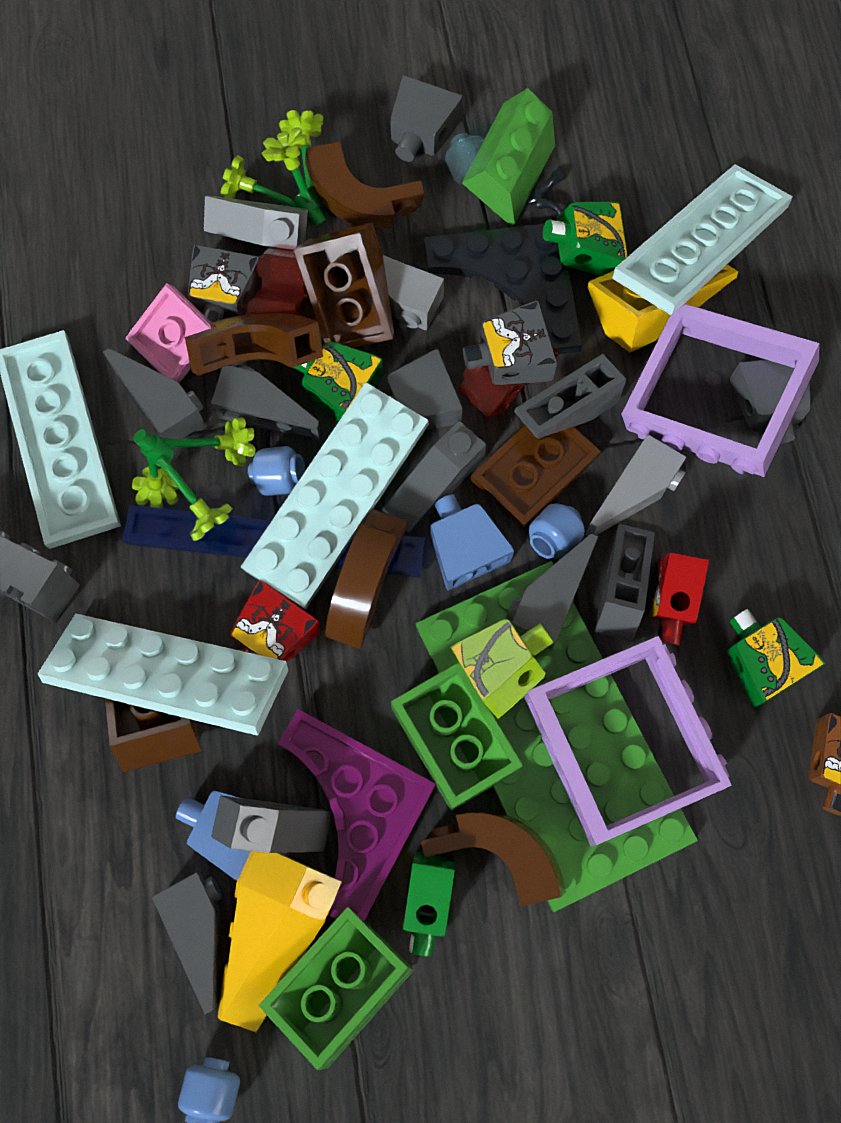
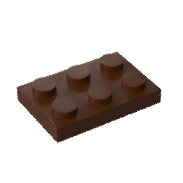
M524 425L471 475V481L515 523L524 529L599 457L601 451L575 427L537 439L527 426Z

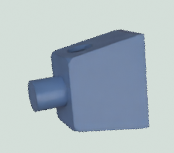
M453 494L445 496L435 503L441 520L431 525V539L448 591L511 562L514 553L513 548L479 504L462 510Z
M212 791L205 805L190 797H185L177 810L176 819L194 827L187 840V844L229 876L238 880L250 851L230 849L211 837L220 795L235 796Z

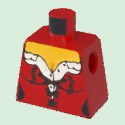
M668 553L657 561L649 619L660 621L657 636H659L662 643L679 646L683 625L687 626L696 623L709 560ZM671 597L678 602V611L672 608L670 603Z
M259 580L230 635L235 642L243 647V652L283 660L288 663L320 633L322 628L318 620Z

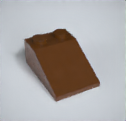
M373 222L307 239L294 249L324 343L332 341L354 348L391 340L395 337L384 259Z
M105 698L109 746L123 773L201 751L196 720Z

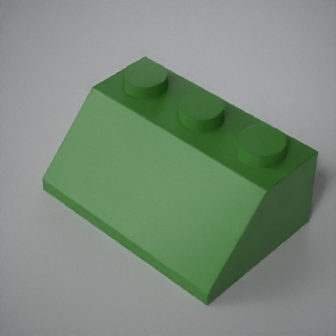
M528 88L503 103L462 181L464 186L510 226L516 224L555 147L553 113Z
M459 662L391 701L392 711L451 811L488 790L523 766Z
M347 907L258 1006L317 1070L328 1069L410 976L414 969L378 933Z

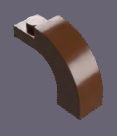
M340 142L306 148L305 166L311 186L324 206L340 219L356 226L373 222L374 229H383L392 226L395 213H398V215H408L415 212L417 208H420L424 197L421 181L387 188L370 187L358 181L351 174L346 165Z
M262 313L227 318L210 323L211 329L184 337L191 370L198 376L247 360H275L294 368L323 357L318 322L294 314Z
M372 509L364 525L360 524L335 587L328 613L325 637L361 649L374 620L377 600L388 567L405 533L406 520Z
M472 811L458 814L456 818L460 831L456 832L455 824L431 830L432 838L421 841L424 857L468 847H478L493 852L508 866L514 879L520 906L560 898L566 893L559 865L549 846L532 828L506 814L492 811Z

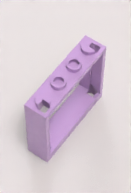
M684 304L672 316L670 315L622 412L626 429L637 433L640 439H645L648 434L675 451L685 449L696 453V456L705 462L715 464L719 461L731 465L732 469L742 475L745 471L765 477L819 362L820 343ZM681 334L795 368L757 449L643 411Z
M659 636L531 689L524 697L590 847L732 786L728 779L730 776L725 767L727 762L721 754H716L710 742V739H712L711 729L703 717L698 718L692 702H694L692 690L685 680L680 681L674 668L676 666L675 656L673 653H669ZM646 659L705 783L606 826L549 700Z

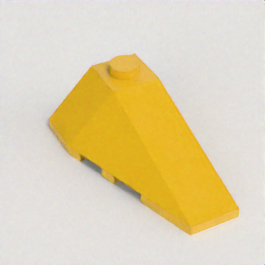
M727 264L685 304L697 308L737 278L738 271ZM614 271L589 281L587 288L605 334L631 353L659 339L670 315L612 279Z
M250 851L236 882L235 897L237 898L234 922H231L229 937L232 940L229 961L224 968L218 1018L220 1020L257 1032L267 1016L258 1005L304 956L327 918L342 883L341 881L280 853Z

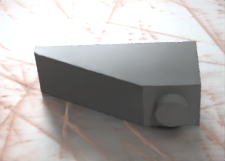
M108 348L103 351L115 373L162 438L182 439L205 424L199 413L204 407L192 390L186 393L177 381Z
M601 354L516 407L515 414L533 435L539 439L591 421L618 404L626 378L604 354Z
M246 365L222 367L211 401L217 418L232 421L235 418L242 417L245 419L246 425L321 441L322 432L319 421L259 372Z
M458 421L433 445L384 506L383 512L406 520L405 532L410 535L436 509L435 503L439 499L450 495L484 461L486 444L463 423Z
M618 524L599 604L595 627L596 633L633 641L645 611L655 532Z
M590 534L529 585L522 599L514 597L506 619L512 621L511 624L520 636L541 623L554 642L547 648L553 649L598 536Z
M220 795L211 837L230 849L265 853L323 852L332 811Z
M197 872L152 896V899L204 1014H207L218 1008L220 1004L222 909L218 900L222 899V893L212 876L207 878L205 873Z

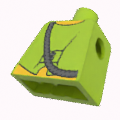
M502 620L454 644L450 648L482 701L498 719L544 678L545 672L534 656L554 642L541 623L520 636L509 620Z

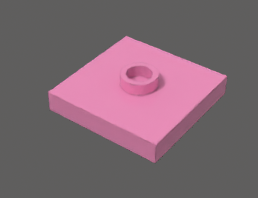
M166 283L125 339L159 373L180 383L191 369L184 337L211 329V322L173 285Z

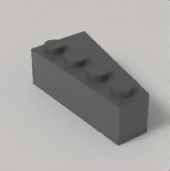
M0 530V593L56 623L80 586L70 576L73 570L55 559L49 561L41 557L42 553L23 542L18 545L10 541L11 537Z

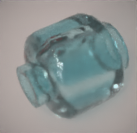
M461 133L451 140V146L445 153V161L457 184L463 186L462 181L484 141L483 137Z

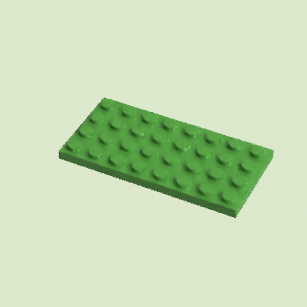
M550 561L417 622L416 628L438 674L459 662L450 648L451 646L502 620H508L506 616L514 597L522 599L526 588L554 565L553 562ZM573 601L553 649L545 648L534 656L544 670L545 676L532 689L603 659ZM611 674L549 700L606 826L674 796ZM524 697L498 719L491 712L523 765L492 787L505 814L518 819L532 828L545 841L555 856L562 874L566 893L560 898L547 900L552 912H556L698 841L680 808L590 847Z

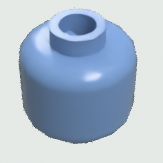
M291 447L263 448L256 452L253 463L249 464L248 477L251 484L256 485L259 492L263 495L290 494L306 471L305 463L302 456L296 454Z
M559 503L548 505L529 526L532 548L540 556L547 559L563 558L583 539L585 532L579 512L571 506Z
M205 1057L203 1065H192L187 1068L178 1101L179 1109L186 1114L185 1122L220 1123V1121H226L232 1117L240 1086V1078L236 1073L228 1071L229 1061Z

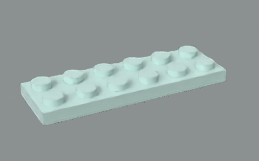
M734 164L615 267L612 279L672 316L788 208L793 196Z
M59 331L0 349V375L44 545L51 549L120 527V520L75 359L65 331Z
M365 382L241 568L306 610L355 537L360 524L364 523L429 425L428 420Z
M75 614L39 670L38 676L42 683L258 736L287 675L288 667L286 661Z

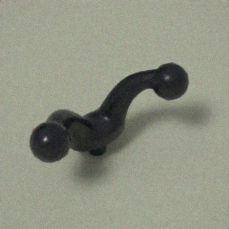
M559 169L554 170L547 181L535 188V196L528 198L530 205L536 203L538 209L547 208L556 212V220L564 211L556 202L544 198V195L555 183H560L564 179V173Z

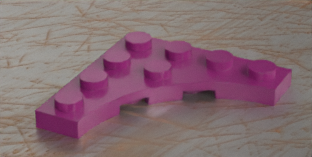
M297 709L278 744L293 753L314 774L329 799L334 815L339 844L335 879L342 883L328 915L337 919L349 907L365 921L436 784Z

